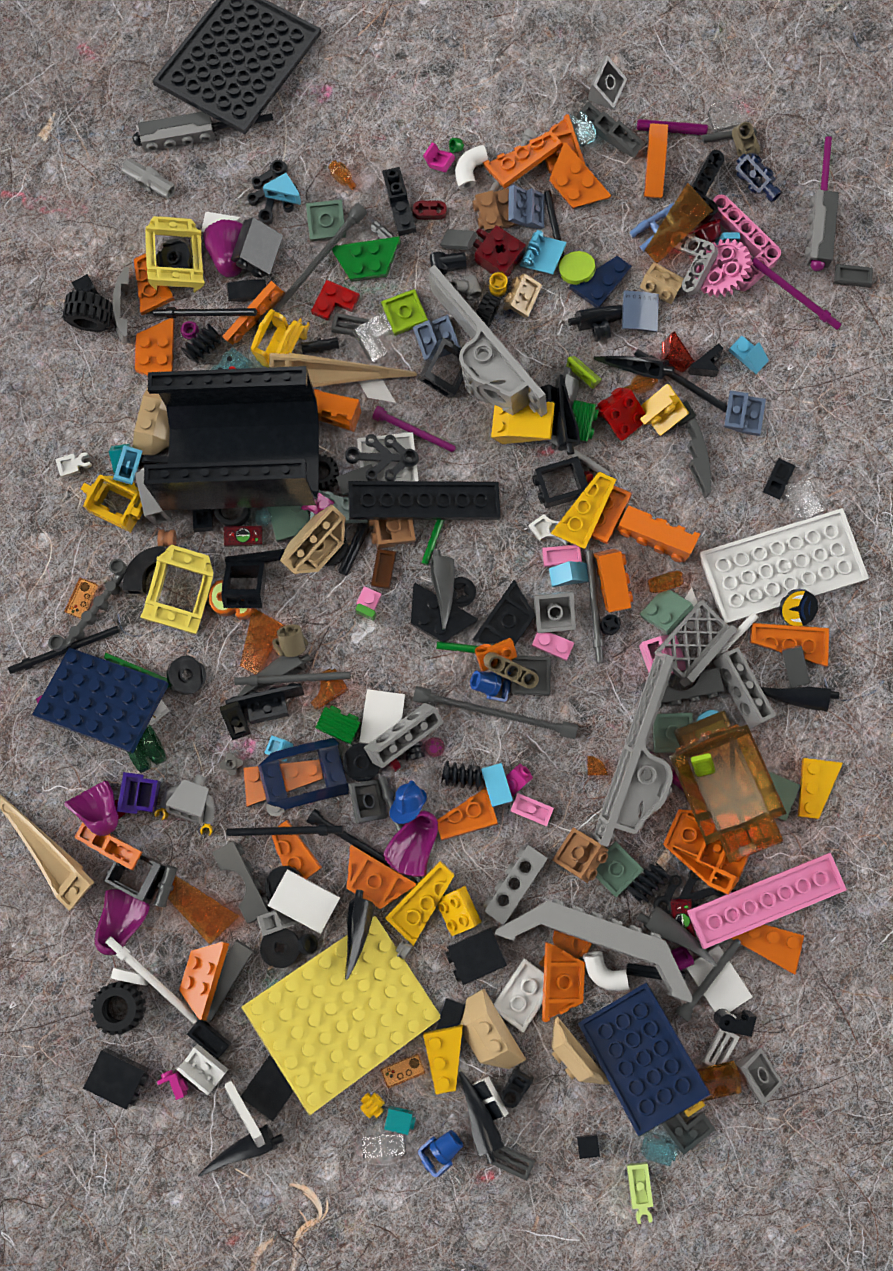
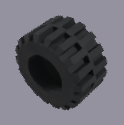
M69 292L66 294L62 318L71 326L81 330L92 332L105 331L110 327L113 304L103 296L92 292Z
M119 981L102 987L94 995L96 998L91 1001L93 1008L90 1009V1013L94 1015L91 1019L92 1022H97V1025H95L97 1029L102 1028V1032L105 1034L120 1035L139 1025V1021L144 1017L142 1014L146 1011V1007L143 1006L146 1001L145 998L142 999L141 995L143 993L137 990L138 987L136 985ZM114 996L122 997L128 1005L127 1015L122 1020L115 1019L109 1012V1003Z

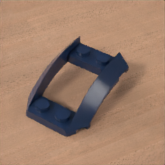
M329 738L270 753L258 766L267 804L288 810L301 805L347 795L350 782L347 783L338 750L340 744L336 739ZM317 752L326 788L288 798L279 761Z

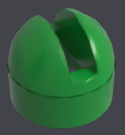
M460 138L450 139L449 150L451 153H459L464 149V143Z

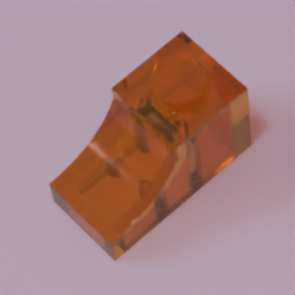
M329 668V669L325 670V671L322 672V673L337 672V671H336L335 668H334L333 670H331V668ZM343 680L320 681V691L316 698L311 701V704L317 711L349 689Z

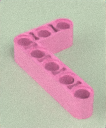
M722 194L715 196L713 201L723 208L718 207V211L713 217L721 219L720 224L728 232L740 233L741 239L738 242H742L744 247L746 246L755 258L772 269L781 256L780 248L727 196ZM751 265L752 272H747L750 277L747 279L748 282L744 281L745 285H738L740 291H747L765 274Z

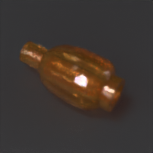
M332 161L328 166L331 176L339 184L354 190L357 185L352 180L350 170L342 162Z
M638 375L632 379L630 385L624 388L631 389L632 392L634 391L638 394L652 390L655 384L658 383V379Z

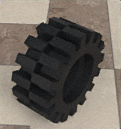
M486 293L478 305L476 314L489 328L497 313L501 299Z
M319 454V467L325 466L329 469V475L324 479H319V489L321 491L325 488L329 490L330 486L334 487L335 482H338L336 477L339 476V469L332 457L328 458L325 454L324 456Z

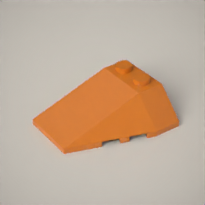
M678 809L663 846L708 886L729 895L738 883L749 856L747 852L736 856L737 861L729 863L720 841L706 845L704 837L717 834L711 819L696 822L694 815L704 811ZM736 814L716 816L722 831L740 824ZM743 815L746 822L752 820V818ZM759 826L749 829L754 842ZM744 832L726 838L731 853L750 847Z

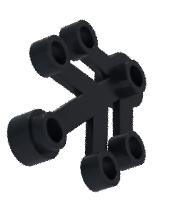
M274 160L270 165L269 171L252 178L253 188L260 190L248 194L247 200L250 205H257L259 199L265 196L262 188L263 182L270 178L273 180L288 172L284 161ZM267 198L265 209L258 213L259 221L267 226L273 222L272 209L275 199ZM281 201L285 212L290 213L293 211V203ZM287 204H290V205H291V207H289V208H286L285 206H286Z
M374 434L367 435L365 443L368 447H374L379 453H360V450L356 447H349L345 452V459L350 464H355L358 461H380L373 468L367 470L366 479L368 481H375L377 475L391 462H399L393 469H388L385 472L386 481H395L396 475L405 467H414L419 460L415 450L405 449L396 441L393 435H387L384 444L388 448L393 447L398 454H392L377 440ZM368 439H373L374 442L371 443L368 441ZM391 439L393 443H388L387 440ZM354 455L356 458L351 459L349 456ZM410 457L412 458V460L408 461L406 460V458ZM373 473L375 476L370 477L368 474ZM387 474H393L394 477L390 478Z
M690 870L688 873L689 878L680 896L673 899H691L692 908L699 906V904L693 902L695 900L712 895L721 897L726 894L723 892L719 893L711 887L691 893L696 881L700 878L693 879L691 877L693 871ZM678 875L671 876L670 884L664 896H659L654 900L653 909L656 906L659 907L661 902H665L666 908L663 911L672 915L670 902L676 887L682 883V879ZM674 877H677L679 879V883L677 885H674L672 883V879Z

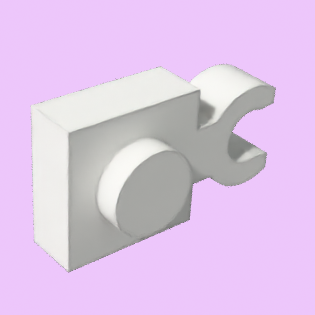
M81 453L78 458L74 454L55 459L60 477L65 478L80 473V467L90 468L92 466L90 462L83 463V460L89 457L88 453Z

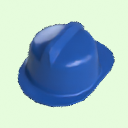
M412 780L407 784L401 785L396 791L395 800L389 811L392 821L397 824H406L413 821L427 800L426 792L420 789Z

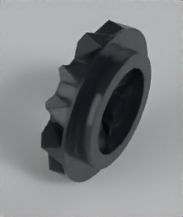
M465 577L454 578V589L456 590L453 593L452 604L461 608L470 605L476 596L475 585ZM463 586H465L464 593L466 595H461V597L457 599L458 593L456 592V590H460L461 588H463Z

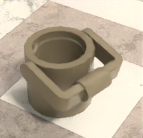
M296 624L281 627L277 631L278 638L272 640L273 648L280 657L298 656L306 650L308 645L301 627Z

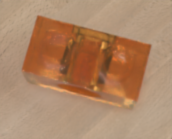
M734 1061L697 1069L711 1093L702 1102L742 1093L741 1077Z

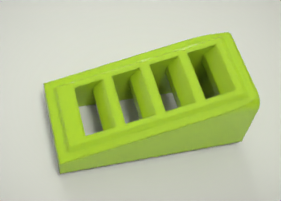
M710 753L691 757L697 777L716 772Z

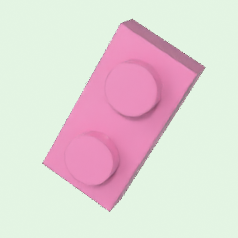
M551 632L537 633L532 643V647L567 661L574 642Z
M517 793L510 812L547 826L554 808Z

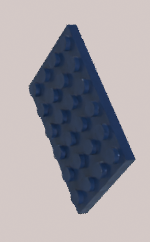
M69 648L32 715L40 720L133 754L169 684L164 680Z
M647 982L578 1023L638 1137L711 1095Z

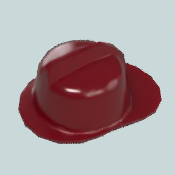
M714 219L706 224H702L691 233L697 238L711 243L715 242L721 235V219Z

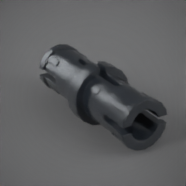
M338 337L323 340L317 338L316 341L301 342L302 353H323L325 350L339 349Z

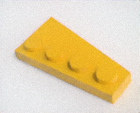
M441 860L385 917L413 946L455 875Z

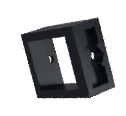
M443 337L436 342L418 380L445 397L451 398L456 395L463 381L462 368H460L452 385L431 371L443 348L458 358L462 348L456 346L451 339Z
M578 456L536 468L532 476L534 486H538L540 491L538 493L540 504L544 503L545 509L576 500L588 486ZM570 466L578 490L549 498L542 474Z
M226 562L221 593L224 608L263 607L266 583L264 562ZM231 578H257L256 589H230Z
M142 853L139 859L151 864L152 867L140 891H137L119 881L126 867L114 861L113 865L108 869L104 881L142 902L151 904L159 889L158 882L162 880L165 865Z

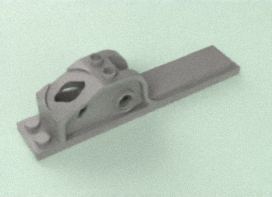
M435 265L429 268L430 275L428 277L432 293L472 339L462 347L459 354L467 391L470 394L473 393L477 399L503 408V411L511 415L516 414L527 405L530 406L534 413L537 412L541 417L547 413L546 394Z
M656 652L593 833V837L601 845L608 847L609 843L614 840V828L636 834L644 826L643 823L654 811L657 812L665 803L666 798H669L671 795L673 773L669 764L650 753L646 748L675 661H673L674 657L668 654Z

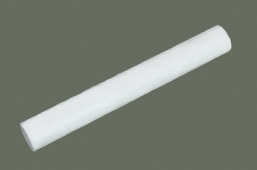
M754 612L737 628L734 635L717 653L716 658L724 654L759 618Z

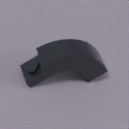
M163 546L148 548L135 556L129 563L123 578V591L126 594H146L147 578L156 567L157 557L166 551Z

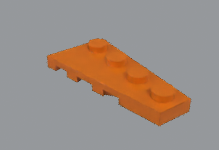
M550 131L530 140V143L525 146L519 145L515 147L514 151L510 153H502L497 155V158L492 161H484L483 165L505 189L559 150L563 145L560 139Z
M753 623L751 625L750 643L782 653V649L801 645L805 661L824 667L828 666L829 628Z
M319 760L280 764L286 792L323 779ZM258 766L243 768L246 806L249 807L266 801Z

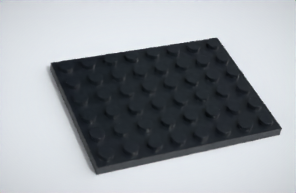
M215 0L152 80L153 85L245 135L321 35V28L268 0Z

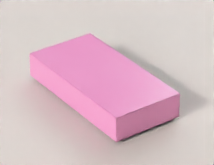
M576 545L542 548L544 568L554 567L568 561L582 562L581 549Z

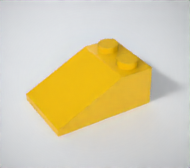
M546 402L547 413L542 417L537 412L534 413L529 405L514 415L494 405L491 438L501 444L551 440L555 403Z

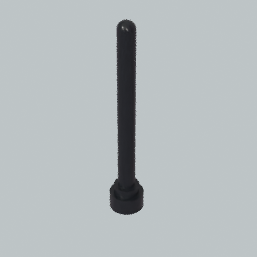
M315 808L306 821L312 826H318L319 824L335 826L325 820L321 812ZM343 831V833L335 834L386 866L390 865L382 853L349 833Z

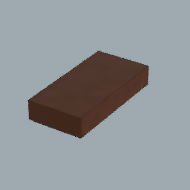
M377 549L371 587L390 590L396 558L395 551Z

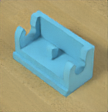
M499 763L481 769L492 807L512 802L513 798L503 764Z

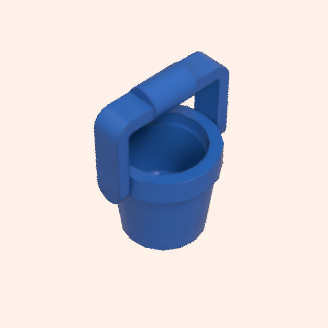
M475 671L472 674L470 686L473 690L487 695L486 699L507 701L511 685L509 679L504 678L502 697L498 698L494 696L499 693L502 679L500 675L492 671Z
M449 1130L438 1139L435 1136L430 1138L419 1148L418 1155L422 1159L421 1162L426 1170L433 1177H440L453 1165L451 1161L461 1150L463 1143L454 1131ZM428 1147H430L435 1158L445 1165L438 1172L435 1170L429 1157L424 1153Z

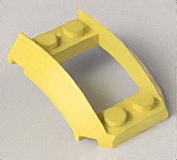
M154 216L150 220V224L145 227L148 283L156 291L158 285L191 287L195 293L205 284L203 280L201 249L202 232L195 227V223L191 219ZM155 235L190 237L193 253L192 268L156 267Z
M175 545L169 546L164 553L157 557L154 575L145 601L144 610L140 617L147 621L179 629L190 634H197L214 575L209 556ZM168 565L203 575L193 613L158 603Z

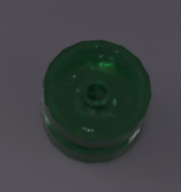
M148 724L134 753L127 752L140 773L151 769V761L156 765L167 761L160 739L152 726Z

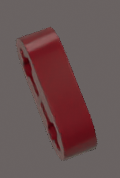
M420 200L415 202L412 208L413 216L419 220H441L447 214L446 204L439 200ZM420 207L423 208L422 213L418 211ZM438 207L441 208L440 213H437Z

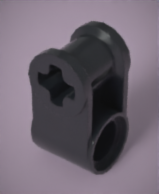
M518 1066L511 1073L507 1084L501 1092V1100L508 1108H514L519 1104L534 1080L532 1075L528 1076L519 1070L520 1067ZM508 1092H513L516 1095L515 1100L511 1103L505 1101V1095Z

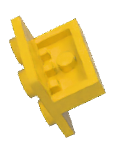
M666 384L641 405L646 414L640 419L644 425L652 424L658 435L662 436L685 418L689 412L670 384Z
M466 886L442 896L437 904L451 936L482 923Z

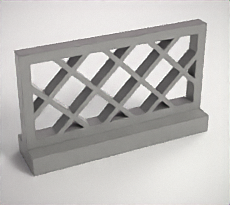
M700 600L657 648L654 654L656 655V652H661L665 647L671 648L672 656L674 657L673 661H675L672 671L681 679L679 682L685 687L694 682L737 629L733 625L728 626L704 601ZM700 607L705 611L706 618H698L697 610ZM687 621H694L695 631H687ZM698 622H706L707 631H699ZM711 622H716L722 628L719 631H712ZM676 634H683V644H675ZM687 635H695L696 644H688ZM700 635H708L709 643L707 645L700 643ZM676 648H684L685 658L676 657ZM688 648H697L696 658H689ZM677 661H685L686 670L684 672L677 667Z

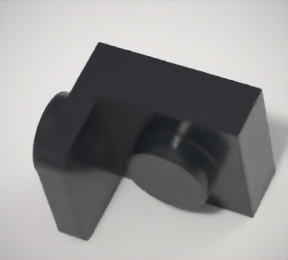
M88 274L71 282L76 291L92 292L99 295Z

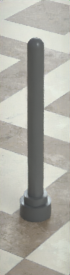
M735 939L717 962V966L713 967L692 995L691 1003L687 1002L686 1005L679 1006L675 1011L687 1022L693 1016L691 1015L693 1013L692 1009L740 947L741 941L739 939Z

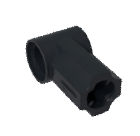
M434 252L429 256L431 267L435 265L443 275L448 271L467 269L465 252L452 254Z

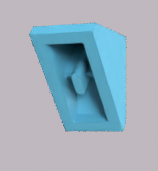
M287 173L264 184L265 197L298 205L301 204L300 194Z
M123 446L113 480L130 485L133 484L136 478L135 473L138 471L142 450Z
M568 561L549 568L552 587L588 582L586 563Z

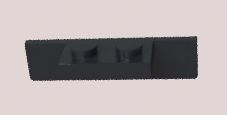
M291 683L281 688L274 687L267 691L252 692L241 697L234 696L225 700V703L227 705L238 701L241 709L247 708L249 721L252 725L289 716L286 699L302 696L304 691L301 683Z

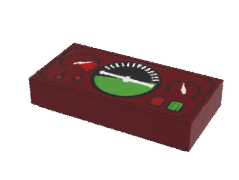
M262 526L224 527L225 547L263 545Z
M671 899L672 917L696 938L695 929L687 910L692 909V900Z

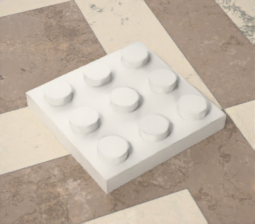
M413 432L392 434L396 441L405 449L415 450ZM387 435L376 436L377 440L386 447L384 440ZM357 438L360 453H379L374 447L366 445V438ZM368 439L369 442H374L373 439ZM391 439L387 440L388 443H393ZM386 447L392 454H398L393 447ZM407 457L406 460L411 461L412 458ZM360 461V468L370 464L374 467L380 461ZM391 462L377 475V480L386 481L385 472L388 469H393L399 462ZM417 464L414 467H405L396 475L395 481H419ZM387 474L390 478L394 477L393 474Z

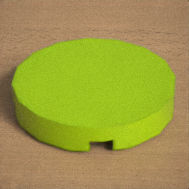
M574 251L566 254L559 264L561 278L565 282L574 285L589 281L596 271L595 260L590 254L583 251Z

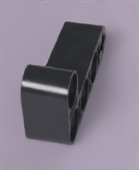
M712 150L702 162L680 203V208L685 214L702 224L708 223L718 211L717 204L705 195L725 159L723 153L719 150Z

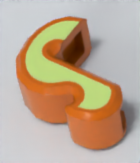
M223 580L216 581L209 591V604L216 614L225 617L236 613L235 616L240 620L251 617L253 608L223 607L221 596Z

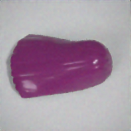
M222 219L212 223V225L205 229L203 241L217 271L221 275L231 278L239 275L242 271V268H239L235 262L231 261V257L243 224L235 220Z
M103 781L64 803V806L74 813L96 835L107 836L118 826L119 821L115 807V798L108 781Z
M420 811L413 821L406 823L393 836L384 851L385 860L390 864V867L401 874L412 877L426 876L429 855L438 833L437 818L428 811Z
M120 889L106 890L103 911L95 932L94 942L96 949L104 955H116L117 953L105 942L112 937L122 947L125 946L145 920L150 909L149 904L132 897Z

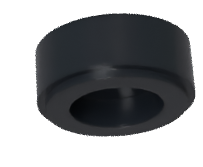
M304 934L299 938L298 948L302 954H313L317 950L318 941L313 934Z

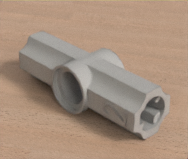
M131 158L129 160L126 159L124 162L123 174L137 181L143 189L149 192L152 190L167 200L172 198L176 189L175 184L161 177L150 166L144 167Z

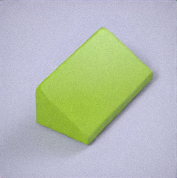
M570 356L567 359L566 366L571 368V371L589 387L594 389L601 382L602 379L576 356Z

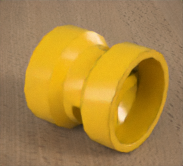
M497 272L491 275L489 291L492 295L501 297L507 292L508 280L505 274Z

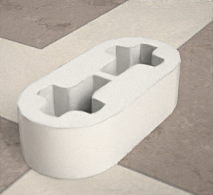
M113 967L111 978L138 985H148V982L137 971Z

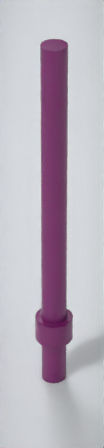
M754 257L752 259L754 267L817 314L821 321L827 322L836 330L840 328L842 324L833 318L829 311L820 308Z

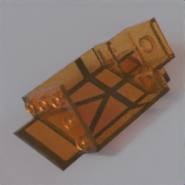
M721 711L675 730L674 734L680 747L676 748V753L670 755L669 758L706 845L720 841L729 863H732L743 857L783 843L782 841L784 840L774 819L787 813L748 725L739 727V724H735L732 726L726 711ZM710 753L716 772L697 777L691 757Z

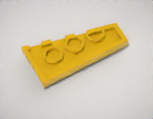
M598 472L550 534L585 549L617 479Z

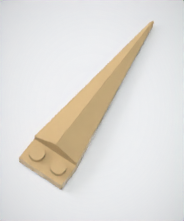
M270 353L269 367L306 366L313 387L374 379L417 376L415 371L295 353Z
M0 794V809L32 854L55 897L69 911L72 910L95 882L82 870L83 866Z

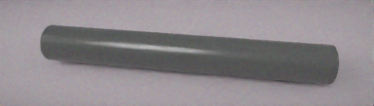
M753 127L754 133L756 135V127ZM740 129L741 135L745 136V130ZM732 131L702 135V142L733 138Z

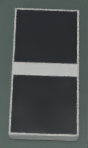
M489 1076L472 1084L483 1100L493 1121L509 1114Z

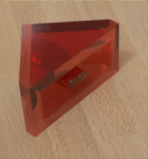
M675 331L672 332L662 344L660 359L668 360L669 366L683 373L695 361Z

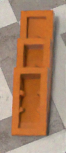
M650 123L644 197L661 199L663 197L668 137L667 124Z
M83 822L74 837L100 854L131 870H134L142 854V851L112 834L107 836L94 834Z

